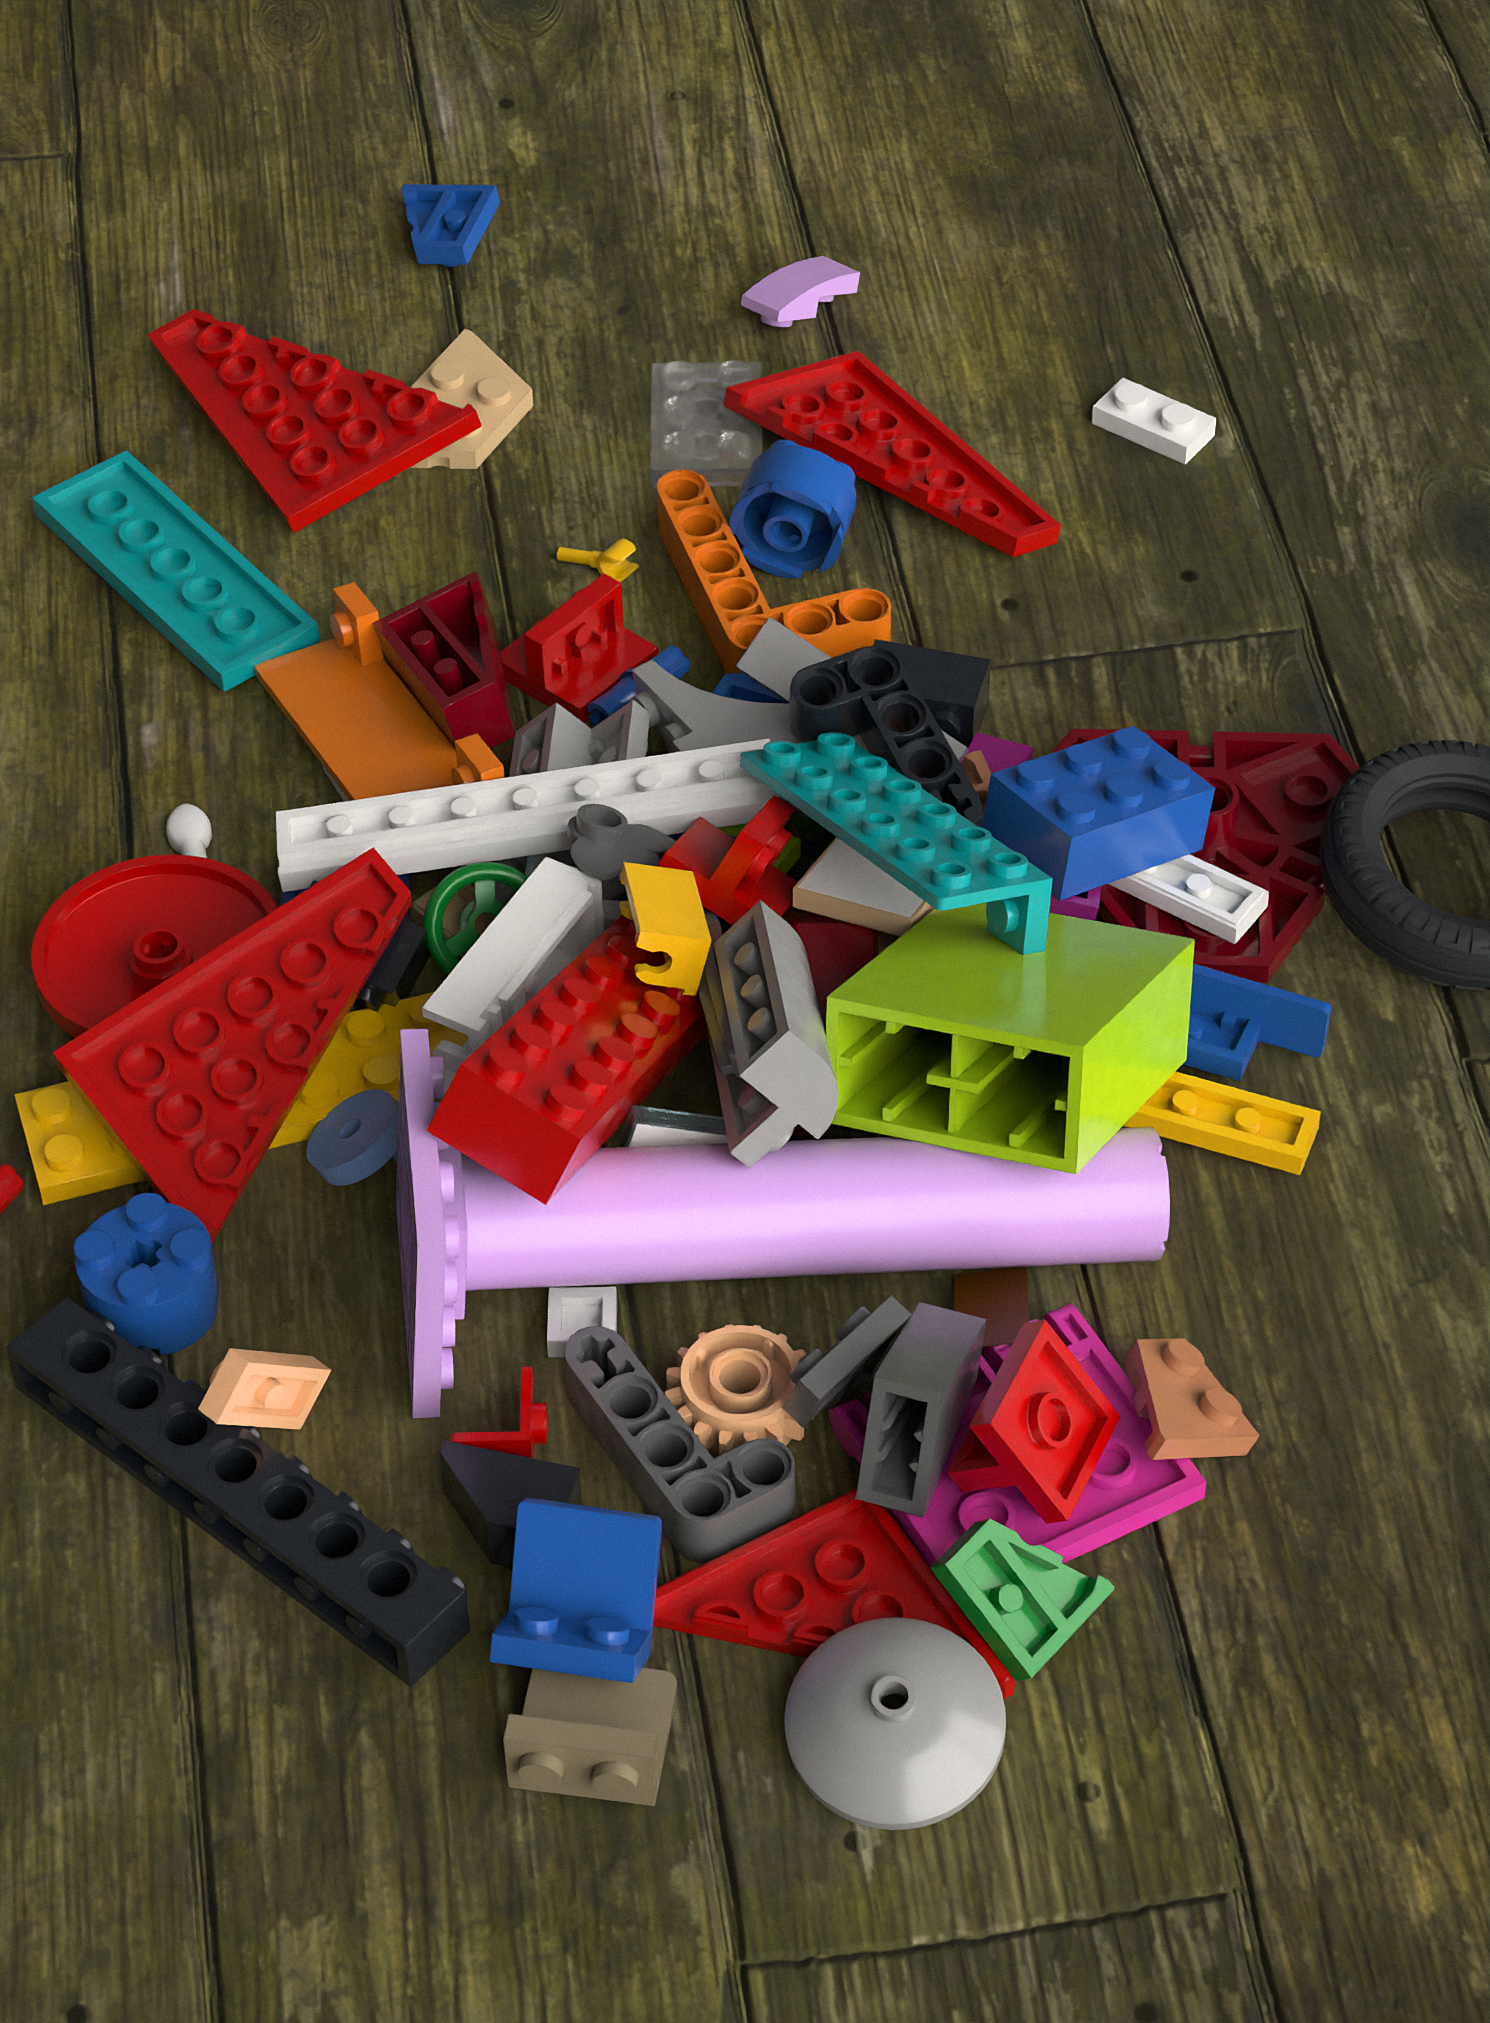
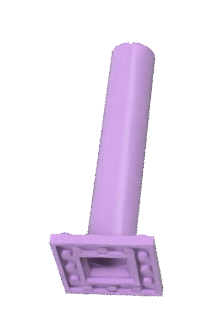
M428 1029L400 1030L396 1217L412 1418L440 1417L441 1389H453V1355L450 1346H455V1319H464L465 1292L469 1290L1145 1262L1161 1259L1165 1250L1163 1242L1167 1241L1170 1217L1169 1179L1165 1156L1161 1155L1162 1143L1159 1134L1153 1127L1121 1128L1077 1174L897 1137L787 1141L776 1152L766 1153L751 1168H748L730 1153L728 1143L599 1148L545 1205L426 1131L441 1103L434 1102V1098L444 1097L443 1057H430Z

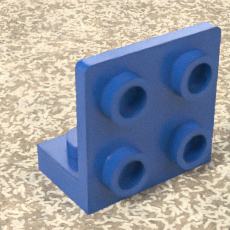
M524 1498L518 1505L509 1612L492 1633L490 1662L633 1683L651 1653L662 1532L661 1518L654 1515Z

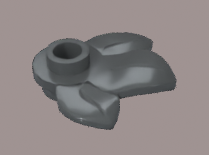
M601 804L581 806L578 809L577 815L569 820L566 829V836L573 843L571 857L574 863L586 874L602 881L612 879L615 876L620 880L623 862L657 866L661 861L659 857L664 856L666 851L676 842L671 837L652 827L642 824H628L627 818L621 812Z

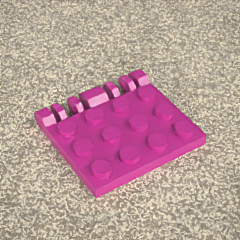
M1067 1304L1046 1313L1043 1316V1320L1046 1319L1121 1417L1069 1521L1046 1524L1016 1485L962 1492L947 1474L970 1430L969 1425L1011 1348L1008 1344L984 1347L983 1352L986 1357L984 1359L982 1355L980 1356L976 1383L925 1516L921 1517L891 1509L930 1568L974 1522L992 1519L1017 1532L1020 1538L1027 1544L1033 1546L1042 1545L1063 1556L1062 1563L1064 1564L1205 1498L1206 1480L1189 1458L1152 1460L1149 1457L1144 1443L1153 1432L1150 1418L1146 1419L1137 1416L1133 1399L1136 1394L1135 1387L1074 1305ZM872 1391L864 1394L865 1407L858 1399L854 1398L830 1409L828 1413L836 1438L849 1456L856 1457L860 1465Z

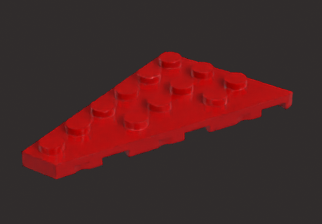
M196 309L190 310L147 334L155 353L293 533L482 427L477 411L468 403L463 409L439 401L436 393L421 387H408L404 381L369 369L365 374H361L341 367L338 358L326 354H313L306 347L274 336L269 341L246 334L242 325L231 321H218L213 315Z
M374 847L53 1052L57 1067L153 1190L163 1197L166 1203L180 1206L199 1218L209 1233L211 1244H213L412 904L411 891Z

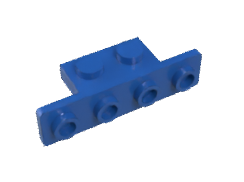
M1193 964L1187 1060L1183 1065L1240 1081L1259 1041L1312 1057H1320L1325 1048L1331 1005L1324 1001Z

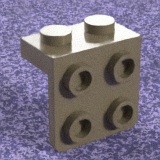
M532 1668L522 1715L509 1714L503 1738L508 1787L655 1806L677 1696L676 1677L668 1671L642 1668L635 1681L627 1683Z

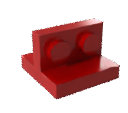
M603 573L584 589L575 592L570 599L544 619L536 622L531 629L501 651V658L506 682L548 707L558 703L580 721L586 723L589 720L588 716L591 714L587 711L588 704L613 688L620 681V676L626 669L636 668L657 656L659 648L624 627L622 585L619 581Z
M774 795L741 830L736 840L702 817H699L666 851L657 866L693 871L702 905L732 926L760 900L783 919L793 906V888L798 882L774 867L773 863L793 835L783 827L795 809Z
M1046 1319L1023 1324L969 1425L970 1430L947 1474L962 1492L1016 1485L1045 1523L1049 1524L1069 1521L1121 1416Z

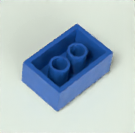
M1132 726L991 773L982 828L988 830L992 837L1012 851L1025 855L1028 862L1052 877L1051 894L1061 901L1202 850L1215 787L1191 770L1187 764L1179 761L1150 739L1145 732Z

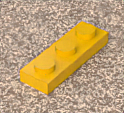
M1175 1071L1123 1126L1129 1128L1153 1127L1161 1137L1301 1175L1319 1129L1321 1111Z

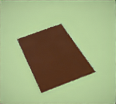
M1027 1267L954 1275V1311L987 1319L982 1347L1013 1344L1023 1324L1029 1322Z

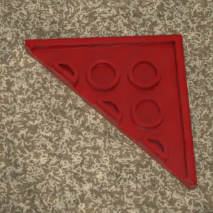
M857 1488L656 1588L653 1626L808 1658L827 1639L855 1624L869 1620L897 1617L926 1621L955 1633L975 1648L992 1669L999 1683L1003 1699L1014 1695L1015 1680L886 1508L856 1499Z

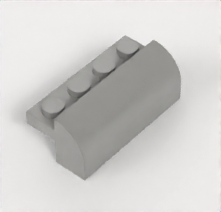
M632 700L591 729L558 703H555L515 732L509 777L646 757L651 713ZM571 849L496 861V863L505 864L519 870L527 877L534 872L545 857L571 867H578L571 857ZM617 876L609 880H601L602 900L616 901L627 892L625 885L621 884ZM495 882V899L505 907L516 894V891L505 884Z
M761 900L714 943L739 1076L743 1079L737 1080L735 1073L721 1074L708 1032L729 1150L733 1156L748 1168H751L766 1153H774L783 1147L791 1137L794 1127L798 1124L816 1139H819L830 1126L838 1105L837 1082L805 947L797 932Z

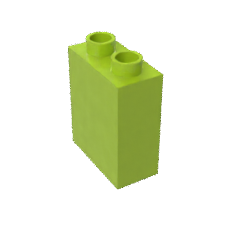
M986 903L949 910L934 909L827 996L826 1040L838 1087V1105L831 1124L1077 1174L1187 1060L1195 939L1049 913L1045 951L1022 955L987 930Z

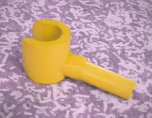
M627 539L617 540L604 552H591L560 547L557 551V559L559 561L589 565L592 568H597L601 575L605 573L619 582L626 579L639 568L638 564L626 560L627 557L636 551L635 545Z

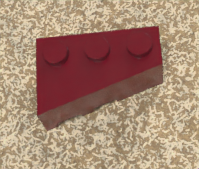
M477 571L373 622L388 665L454 747L456 740L476 733L490 750L515 737L496 625Z

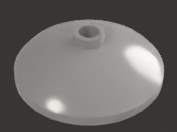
M897 1617L869 1620L848 1627L827 1639L807 1658L795 1676L789 1690L784 1716L785 1737L790 1759L797 1775L809 1792L826 1808L851 1822L886 1830H907L924 1827L946 1819L963 1809L977 1797L992 1778L1002 1756L1006 1734V1713L1003 1695L999 1683L985 1659L975 1648L955 1633L941 1626L911 1618ZM890 1694H899L907 1700L903 1707L895 1710L884 1707L881 1701Z

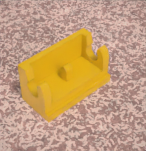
M623 862L620 881L626 887L629 901L619 903L620 911L626 918L634 920L636 947L653 953L663 951L666 962L658 967L650 966L647 963L636 964L634 966L636 976L647 984L681 988L683 995L696 996L712 940L693 871Z

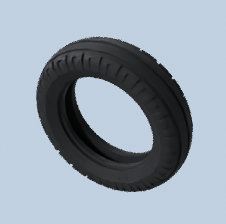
M1430 740L1390 749L1379 754L1380 756L1369 760L1355 771L1339 789L1328 808L1320 837V866L1328 897L1334 909L1338 912L1339 917L1356 938H1360L1359 941L1382 960L1388 959L1387 963L1412 976L1417 974L1420 976L1419 979L1449 987V984H1451L1453 988L1485 990L1486 988L1490 990V920L1471 919L1450 914L1415 896L1391 872L1384 860L1380 845L1381 830L1395 818L1413 811L1425 809L1455 810L1478 816L1490 822V746L1478 743L1473 746L1472 742L1441 740V743L1439 740Z

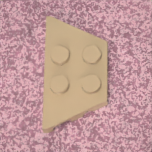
M464 329L411 387H421L436 393L439 401L462 409L467 403L472 405L477 411L482 427L410 468L446 466L450 469H477L533 407L532 388L470 330Z

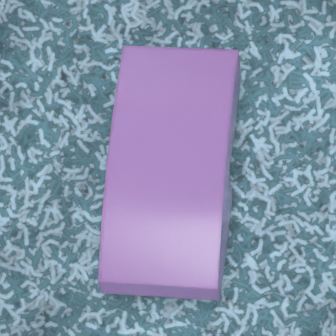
M825 256L805 259L783 267L756 283L742 295L741 306L761 314V321L768 325L789 327L792 326L793 320L816 318L818 301L831 302L834 299V295L857 293L860 272Z

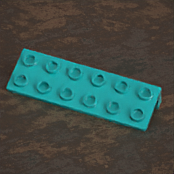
M824 733L818 736L817 741L798 744L786 741H773L766 743L763 749L742 752L740 754L741 768L933 908L949 910L986 903L987 930L1022 955L1045 951L1053 878L1028 862L1025 855L1012 851L992 837L988 830L976 826L957 813L952 805L941 802L922 789L920 783L906 778L890 767L885 759L874 756L855 742L853 737L843 733Z

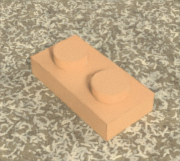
M229 1348L225 1358L214 1369L210 1378V1387L198 1410L216 1424L300 1430L331 1369L313 1356Z

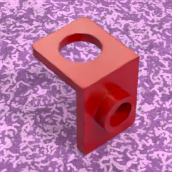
M522 1367L520 1431L453 1433L450 1435V1442L535 1459V1445L548 1444L547 1402L536 1403L533 1367Z

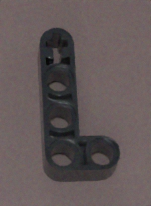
M866 646L806 666L794 675L790 685L789 725L791 733L798 741L802 743L817 741L818 736L824 733H843L851 737L860 734L870 753L885 759L890 767L906 778L917 781L921 784L922 789L941 802L952 805L957 813L976 826L981 827L982 804L980 798L903 661L895 651L884 646Z

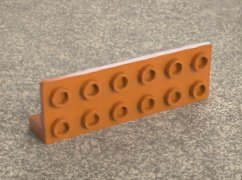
M355 582L333 588L336 613L330 614L329 617L331 631L334 636L333 639L266 660L255 666L256 678L349 801L505 778L503 764L477 733L456 740L454 747L383 658L382 646L373 622L379 620L378 611Z

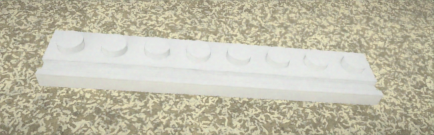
M770 739L276 812L277 855L279 859L278 876L282 891L308 889L313 880L318 882L373 847L396 875L570 850L573 843L566 836L568 822L577 815L578 809L586 804H601L612 807L627 818L628 824L646 825L665 835L685 833L699 817H702L717 828L746 824L751 821L774 795L778 798L779 795L740 767V754L742 752L763 749V746L770 742Z

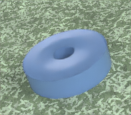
M372 1089L357 1093L338 1104L327 1114L326 1118L320 1121L309 1139L307 1158L310 1164L326 1182L336 1186L353 1184L376 1172L397 1152L398 1103L388 1092Z

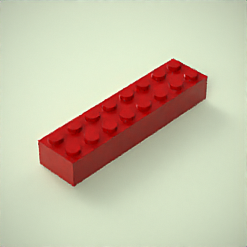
M622 914L460 1064L426 1131L546 1205L708 1033L698 991L696 996L683 995L681 988L647 984L636 976L634 969L636 964L647 963L650 966L658 967L666 962L663 951L653 953L636 947L634 920H630Z

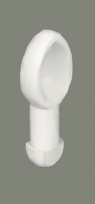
M191 804L177 806L171 812L166 824V835L170 846L181 855L207 858L205 849L209 846L212 838L211 823L208 817L197 806Z

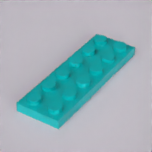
M127 450L32 497L35 515L223 692L256 676V665L320 642L319 626L315 620Z

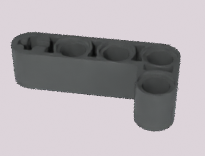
M590 1326L580 1329L570 1336L565 1344L564 1359L567 1397L571 1406L649 1513L661 1518L663 1532L677 1551L685 1558L695 1562H709L791 1520L795 1512V1459L791 1450L783 1443L773 1439L758 1438L713 1459L618 1333L603 1326ZM699 1515H710L707 1517H699Z

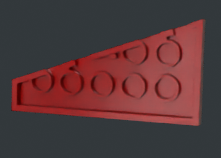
M859 351L726 387L724 407L787 440L795 442L799 446L820 451L836 462L847 464L856 476L1011 557L1057 544L1061 528L1060 523Z

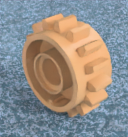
M730 1324L709 1333L702 1332L698 1334V1340L689 1349L681 1347L677 1351L678 1367L667 1369V1391H665V1395L712 1457L716 1458L746 1442L758 1438L773 1439L783 1443L785 1446L791 1439L802 1440L804 1437V1427L802 1428L783 1407L796 1386L789 1377L806 1358V1353L803 1349L793 1351L787 1344L786 1335L782 1333L776 1335L762 1329L759 1325L733 1326Z

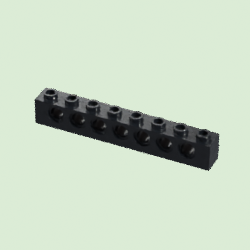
M66 1297L6 1346L16 1389L408 1686L412 1687L470 1632L467 1590L462 1581L451 1570L440 1565L434 1568L415 1554L410 1543L398 1531L390 1527L383 1530L365 1517L357 1503L341 1490L331 1492L316 1481L305 1464L296 1456L290 1453L281 1455L263 1442L254 1426L216 1424L198 1410L206 1395L202 1387L190 1380L183 1383L165 1369L161 1360L152 1350L143 1345H139L136 1348L118 1335L112 1323L102 1314L96 1311L88 1313ZM346 1555L342 1558H333L336 1556ZM387 1594H398L393 1597H383Z

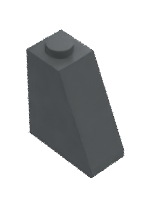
M922 1302L918 1304L874 1376L856 1499L921 1517L925 1516L977 1380L987 1319Z

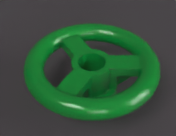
M478 862L458 868L437 885L425 909L424 929L428 933L426 944L429 952L445 973L449 975L461 961L457 956L472 947L482 935L475 930L476 918L483 913H492L497 917L504 908V905L495 899V882L505 884L517 892L529 877L505 864ZM474 883L475 898L469 901L460 913V931L445 940L443 934V915L449 901L460 889Z

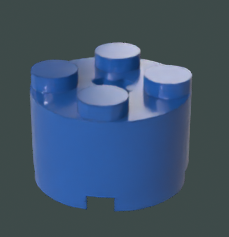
M778 440L770 446L769 450L760 454L751 463L729 522L733 535L736 534L743 545L742 553L744 557L760 570L782 578H801L803 571L819 568V574L829 569L839 556L856 508L857 495L854 486L856 477L850 466L842 462H836L820 451L799 446L790 440Z
M142 1193L132 1197L127 1205L115 1208L98 1218L85 1233L76 1239L74 1244L75 1265L85 1310L88 1313L96 1311L105 1316L115 1327L118 1335L136 1348L139 1345L146 1346L149 1349L158 1348L159 1356L176 1353L198 1341L213 1325L217 1315L216 1305L219 1298V1284L211 1239L205 1225L190 1211L180 1206L166 1203L163 1197L158 1194Z

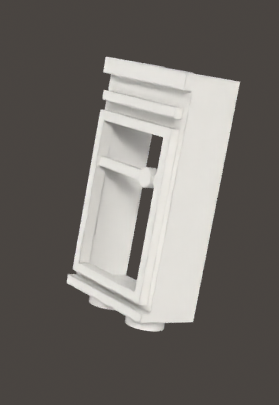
M545 857L422 1007L423 1017L468 1035V1040L463 1047L443 1040L432 1052L433 1057H443L445 1068L444 1095L460 1064L604 932L601 880L586 874L578 867H571Z

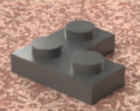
M892 1295L873 1313L865 1306L859 1308L838 1330L835 1336L839 1341L826 1354L819 1348H816L792 1372L789 1379L796 1386L783 1409L803 1428L825 1407L830 1410L841 1405L878 1370L912 1314Z

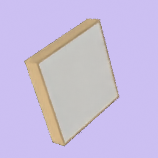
M837 837L793 888V907L900 937L935 909Z

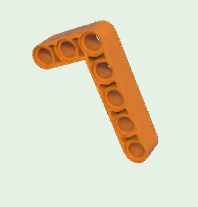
M686 469L673 470L659 478L656 485L659 535L726 674L742 673L736 665L769 617L831 658L862 647L872 646L875 639L891 642L890 599L884 593L875 589H853L770 609L706 479L701 474Z

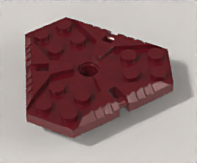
M1072 728L1052 753L1114 733L1120 729ZM1140 730L1215 787L1203 848L1190 855L1269 891L1268 907L1237 943L1233 944L1116 887L1105 884L1101 886L1098 909L1101 920L1104 923L1195 939L1193 964L1258 983H1268L1292 951L1293 945L1298 943L1302 933L1309 928L1313 918H1316L1324 907L1325 895L1328 894L1325 889L1320 866V837L1323 822L1328 808L1339 789L1360 767L1330 734L1213 731L1211 745L1189 744V731Z

